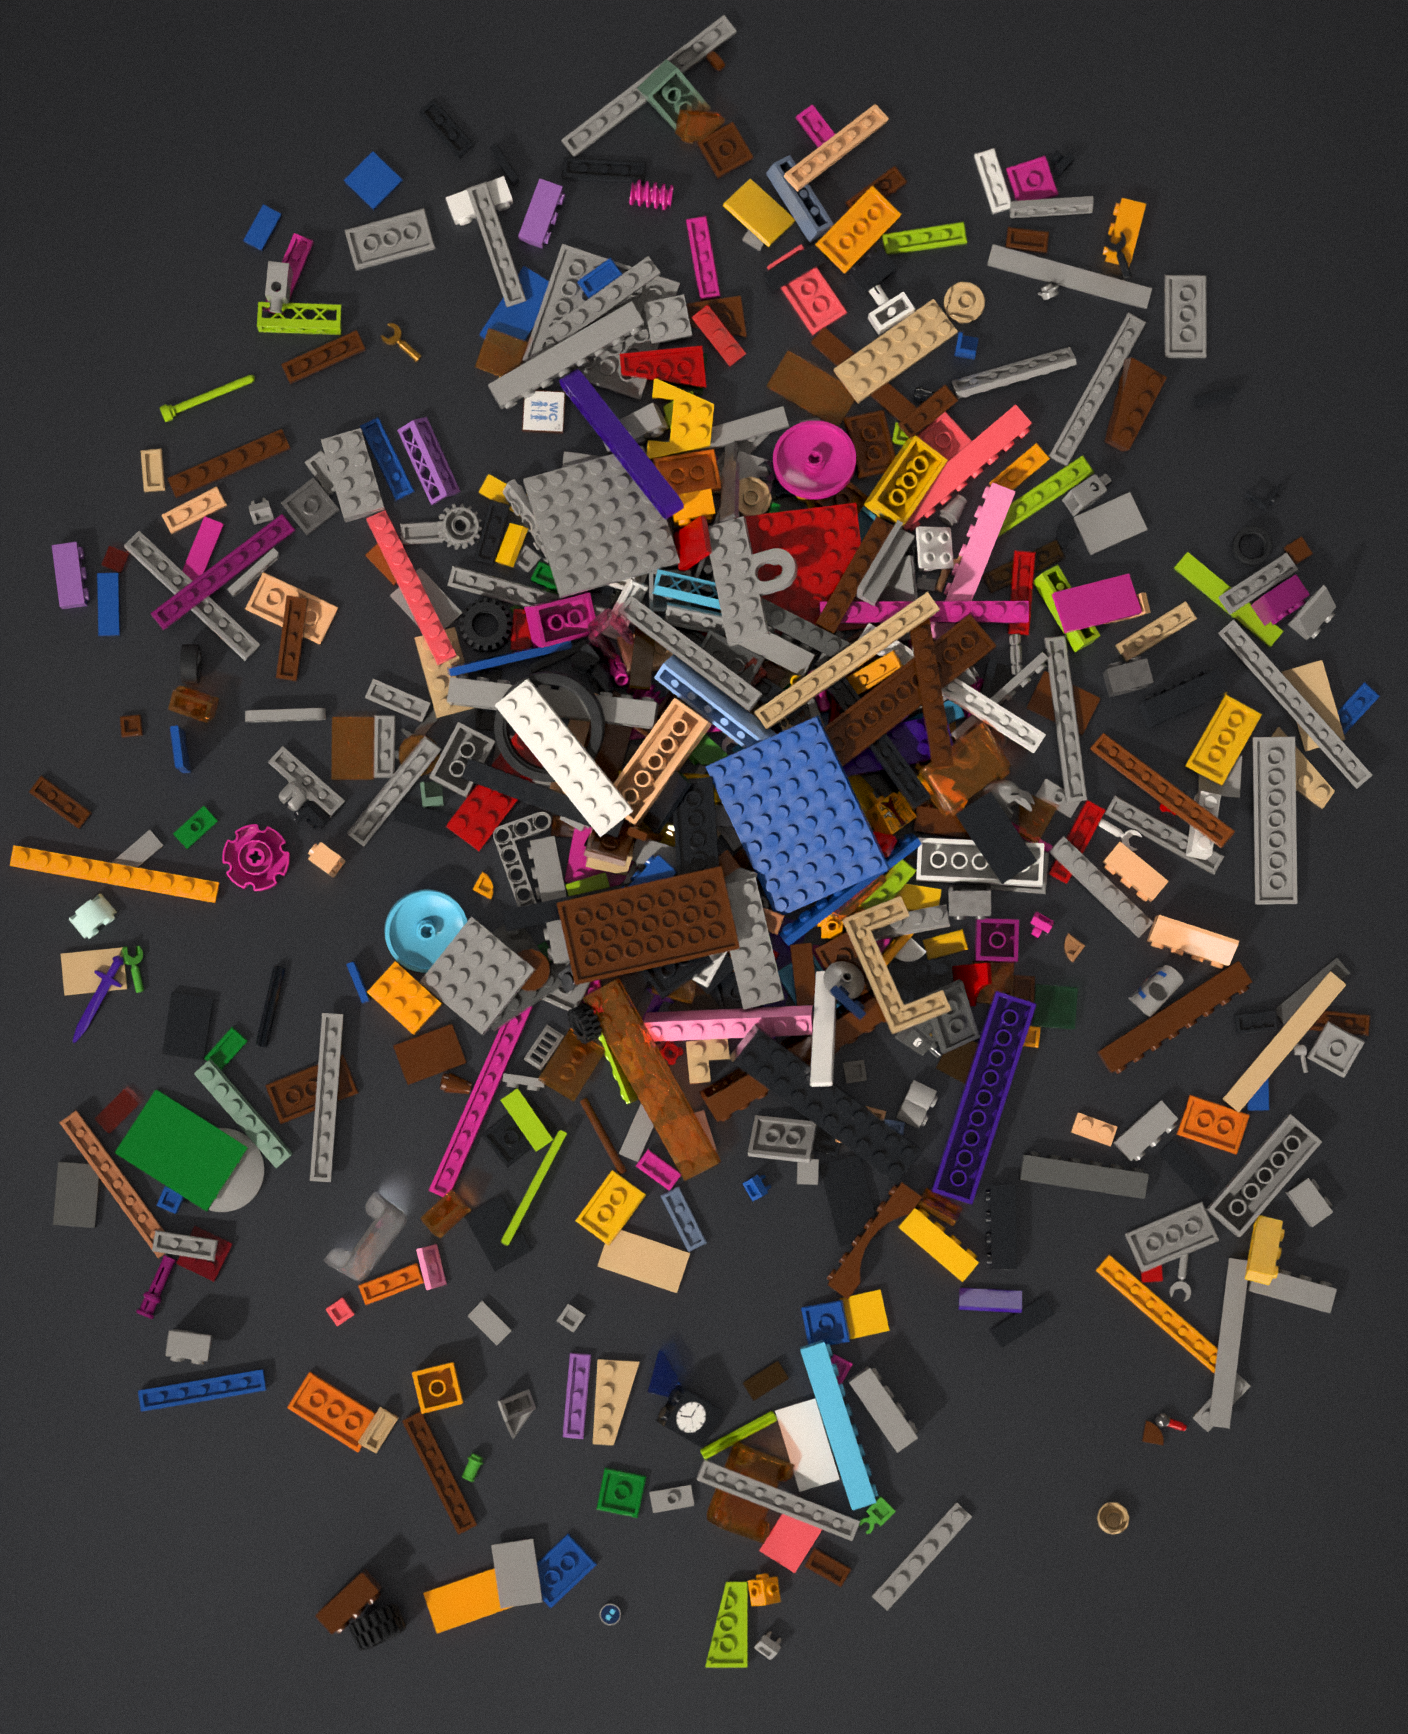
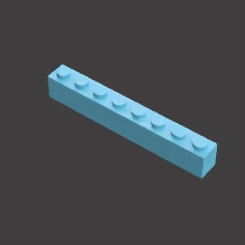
M824 1340L799 1347L851 1509L856 1510L876 1503L875 1497L878 1496L875 1484H870L868 1477L872 1476L869 1465H864L862 1460L865 1452L862 1444H857L855 1437L859 1436L856 1425H851L849 1419L853 1415L849 1404L845 1405L842 1398L846 1396L842 1384L838 1385L836 1377L840 1375L836 1364H831L829 1358L833 1356L830 1344L825 1345Z

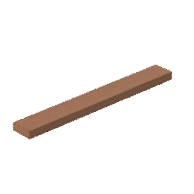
M76 1110L59 1123L152 1249L155 1230L164 1231V1229ZM153 1251L158 1258L165 1254Z

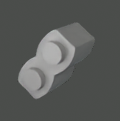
M913 1080L895 1118L918 1129L920 1125L924 1127L929 1118V1115L926 1113L929 1107H934L938 1096L935 1095L937 1091Z

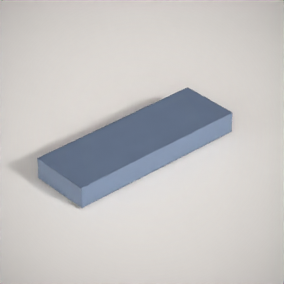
M680 1187L661 1195L688 1252L706 1244L707 1241Z

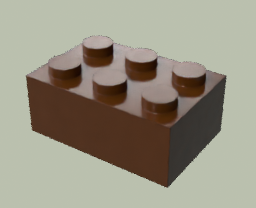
M364 1569L318 1611L315 1617L331 1635L335 1632L340 1634L350 1624L348 1620L351 1617L355 1620L365 1610L364 1605L367 1602L371 1605L380 1597L379 1591L382 1587Z

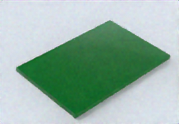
M155 1090L116 1149L115 1154L207 1212L240 1163L248 1147L160 1091Z

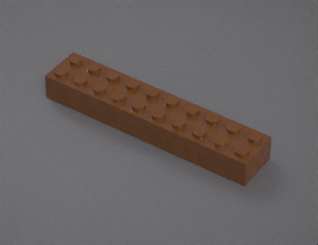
M873 990L856 998L865 1007L863 1011L866 1015L861 1020L856 1018L843 1005L836 1008L834 1054L844 1044L855 1042L858 1039L857 1036L862 1033L873 1031L876 1028L875 1025L882 1021L887 1022ZM813 1034L794 1035L780 1042L811 1065ZM739 1067L699 1093L718 1122L729 1119L732 1113L738 1109L743 1110L747 1108L754 1099L765 1097L769 1089Z

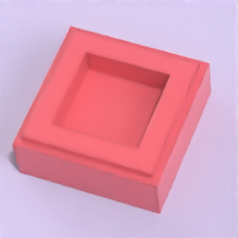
M344 1297L326 1308L336 1326H339L355 1315Z

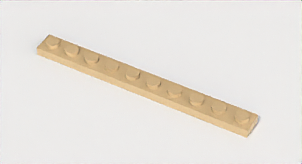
M928 592L763 705L755 711V714L768 730L940 611L939 607Z

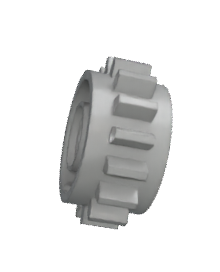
M452 504L451 511L445 508L443 510L445 515L440 514L438 516L441 521L436 523V526L440 527L437 534H441V542L446 541L447 547L454 545L455 550H457L462 545V548L466 549L468 544L472 546L475 543L473 538L479 539L480 535L477 532L482 530V527L479 526L481 519H477L476 515L478 513L477 511L473 513L471 506L464 508V505L460 504L457 508L455 504ZM455 522L462 523L463 531L456 530Z

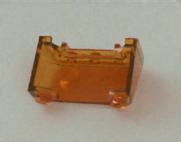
M984 722L951 746L954 767L933 770L932 763L930 762L917 774L918 779L931 795V800L945 818L950 814L954 817L955 814L963 810L961 805L998 777L1002 780L1011 773L1009 770L1012 767Z
M740 1442L734 1444L725 1464L727 1469L775 1488L778 1487L780 1481L786 1482L792 1477L795 1466L791 1462ZM716 1488L707 1511V1520L723 1530L763 1544L770 1534L769 1523L765 1521L769 1508Z

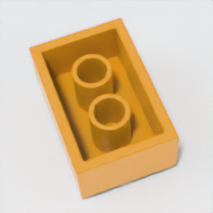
M396 961L367 991L370 996L413 1035L443 1005Z

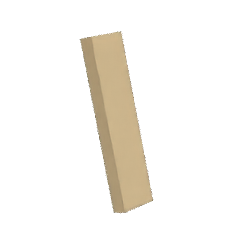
M1185 601L1115 646L1127 663L1129 659L1135 658L1195 621L1197 617Z

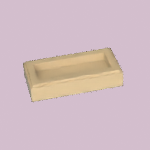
M162 449L141 450L144 492L166 491Z
M380 1407L358 1443L377 1454L399 1417Z

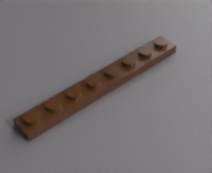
M928 618L909 632L932 769L936 770L954 767L930 618Z

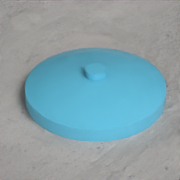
M432 889L413 891L400 898L389 911L384 928L385 941L392 956L402 966L412 971L427 973L467 923V918L461 906L451 896Z

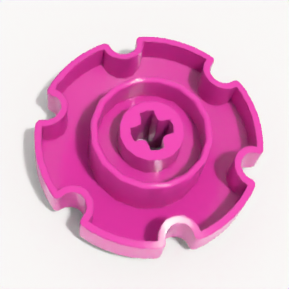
M258 824L247 825L236 830V839L234 841L227 840L222 854L223 863L230 866L229 871L226 872L227 876L233 883L243 889H246L248 885H252L254 891H265L278 884L276 877L278 875L285 876L290 865V853L283 851V846L286 844L284 838L276 830L268 826L264 831H261ZM256 852H258V855L261 857V860H257V862L254 863V860L251 859L252 855L255 856Z

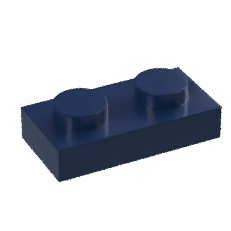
M834 985L829 993L856 1018L861 1020L866 1015L863 1011L865 1007L857 999L853 1002L848 997L850 993L842 985L839 987Z

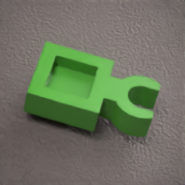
M880 1496L876 1503L866 1510L869 1516L860 1519L859 1526L864 1522H868L870 1527L866 1530V1533L869 1534L873 1531L876 1522L882 1526L896 1511Z

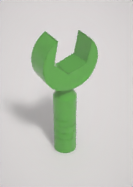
M127 946L122 948L120 955L124 959L125 964L132 965L131 973L136 993L142 992L144 988L137 964L143 958V951L140 946H136V955L131 957L128 955Z

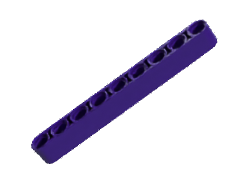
M575 369L562 377L559 382L564 392L664 519H668L682 510L684 505L680 497L579 369Z

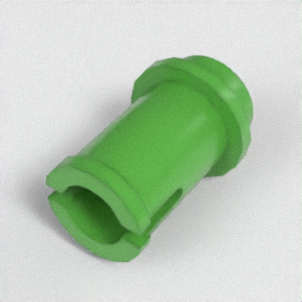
M472 1453L471 1456H468L469 1461L461 1477L474 1482L480 1465H483V1457Z

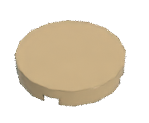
M970 282L956 283L947 290L944 297L946 314L958 323L975 321L981 316L985 307L984 295L977 285Z
M747 477L739 480L738 512L741 517L764 514L770 507L771 493L767 484L761 479Z

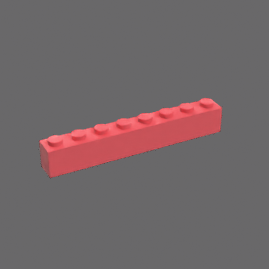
M1016 404L944 465L906 524L902 526L904 531L910 530L913 532L916 527L920 526L919 521L923 517L928 519L936 512L935 507L940 503L942 505L946 504L952 498L950 494L955 490L960 492L968 485L966 481L970 477L975 479L984 471L982 469L983 466L987 463L989 465L993 464L999 458L998 454L1002 450L1007 452L1015 445L1013 441L1016 438L1020 437L1022 439L1031 431L1029 429L1032 424L1031 421Z

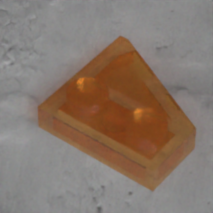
M1031 795L1035 804H1030L1032 811L1019 804V834L1033 843H1039L1057 807Z

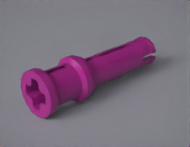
M163 1255L149 1291L143 1294V1302L140 1309L136 1310V1313L150 1319L154 1318L153 1313L157 1304L161 1303L160 1295L176 1262L175 1259Z

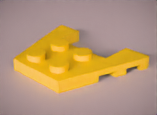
M654 379L652 398L673 400L674 403L670 442L648 440L646 454L648 458L653 460V458L710 447L714 404L659 379Z

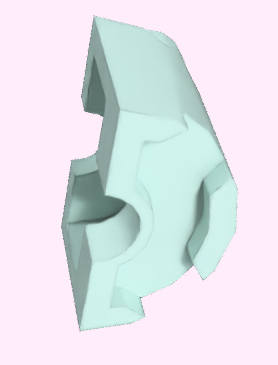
M100 893L93 900L90 899L75 911L76 914L71 916L69 920L84 939L87 937L91 939L99 932L97 928L104 923L106 926L115 919L114 915L117 912Z

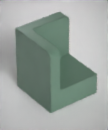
M420 782L423 808L444 806L442 785L436 782Z

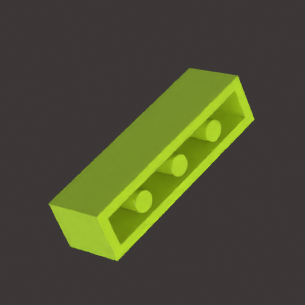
M1056 565L1041 573L1033 580V583L1064 633L1052 594L1072 587L1060 567ZM1095 626L1064 633L1074 652L1090 645L1100 637Z

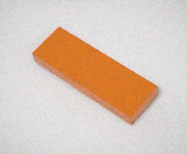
M416 1263L358 1285L365 1305L420 1285L424 1283V1279L419 1265Z

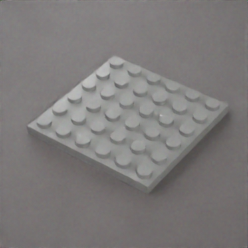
M562 244L522 359L523 362H528L558 344L548 331V328L588 300V297L577 284V281L608 259ZM613 261L622 274L632 268ZM657 276L598 320L602 319L632 301L644 321V327L642 328L643 331L635 336L630 334L624 338L625 341L622 344L606 348V353L599 357L594 355L588 359L589 362L580 368L575 366L570 369L571 372L579 369L591 385L640 401L648 379L622 376L620 354L658 350L660 343H651L644 303L676 296L680 283Z
M614 454L523 479L560 598L655 572L657 569L662 570L676 566L680 563L667 520L660 515Z

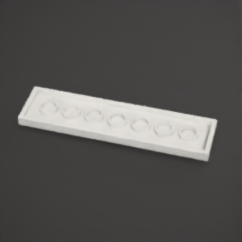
M526 679L495 704L497 709L600 837L634 811L529 679Z

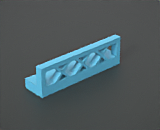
M657 569L652 594L720 609L719 599L712 598L715 595L718 598L717 591L714 588L716 587L715 582ZM661 575L669 576L674 584L668 588L659 586ZM674 578H678V579H681V580H679L678 582H676V581L674 580ZM687 580L690 581L694 589L690 592L681 591L678 584ZM694 582L700 583L701 585L696 587ZM704 585H709L714 594L705 597L701 595L698 589Z

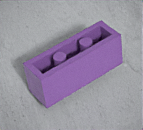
M539 178L518 235L520 241L539 248H543L544 243L548 244L551 237V232H549L551 224L555 225L559 214L556 212L558 205L562 206L566 194L563 193V186Z
M77 542L52 545L60 608L69 609L87 606V600H90L89 589L85 588L84 580H87V572L85 567L82 568L81 559H84L83 547H79Z

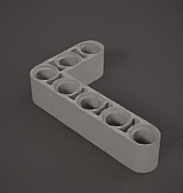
M538 812L501 825L493 833L495 844L518 907L537 902L515 842L549 830L552 820L546 812ZM541 816L548 819V824L545 827H539L536 824L537 819ZM521 823L528 825V831L525 834L517 832V826ZM505 830L509 833L506 841H499L497 839L499 831ZM507 850H513L516 856L514 860L507 861L504 858V853ZM516 869L521 870L523 873L522 878L517 881L511 878V873ZM522 889H527L530 892V896L526 900L518 898V892Z

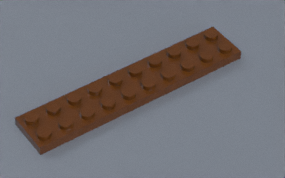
M971 614L934 641L941 689H944L996 648V644ZM914 658L824 727L842 767L922 706Z

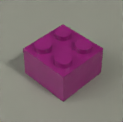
M1295 574L1263 595L1251 607L1264 626L1270 622L1274 625L1306 603L1304 599L1310 594Z
M976 919L974 961L1018 962L1019 919Z

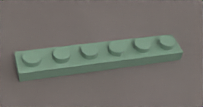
M212 1059L208 1060L194 1073L275 1168H278L293 1154Z

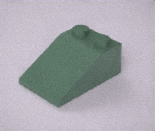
M667 59L637 87L647 101L681 137L711 109L680 70Z

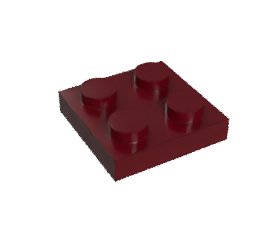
M194 1226L190 1236L218 1240L215 1261L180 1256L176 1264L215 1282L233 1243Z

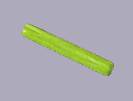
M770 1411L703 1447L700 1452L704 1459H708L776 1422L777 1418L774 1412Z

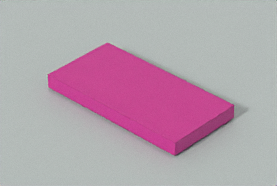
M1129 574L1052 594L1064 633L1142 613Z

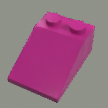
M590 592L524 607L533 648H543L599 633Z

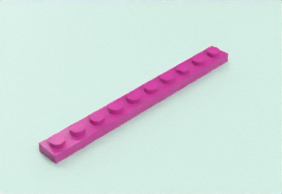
M878 601L875 607L867 602H852L840 624L883 623L914 601ZM934 601L940 611L930 617V623H959L969 614L977 623H1028L1029 601ZM820 602V614L827 602Z
M532 1006L499 1029L429 1188L430 1192L446 1199L450 1198L503 1077V1073L507 1068L532 1011Z

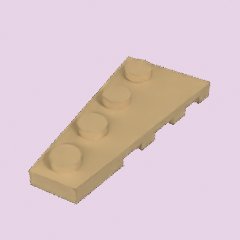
M1278 726L1271 737H1287V735ZM1295 746L1296 791L1323 809L1335 791Z
M598 1359L593 1444L614 1445L639 1361Z

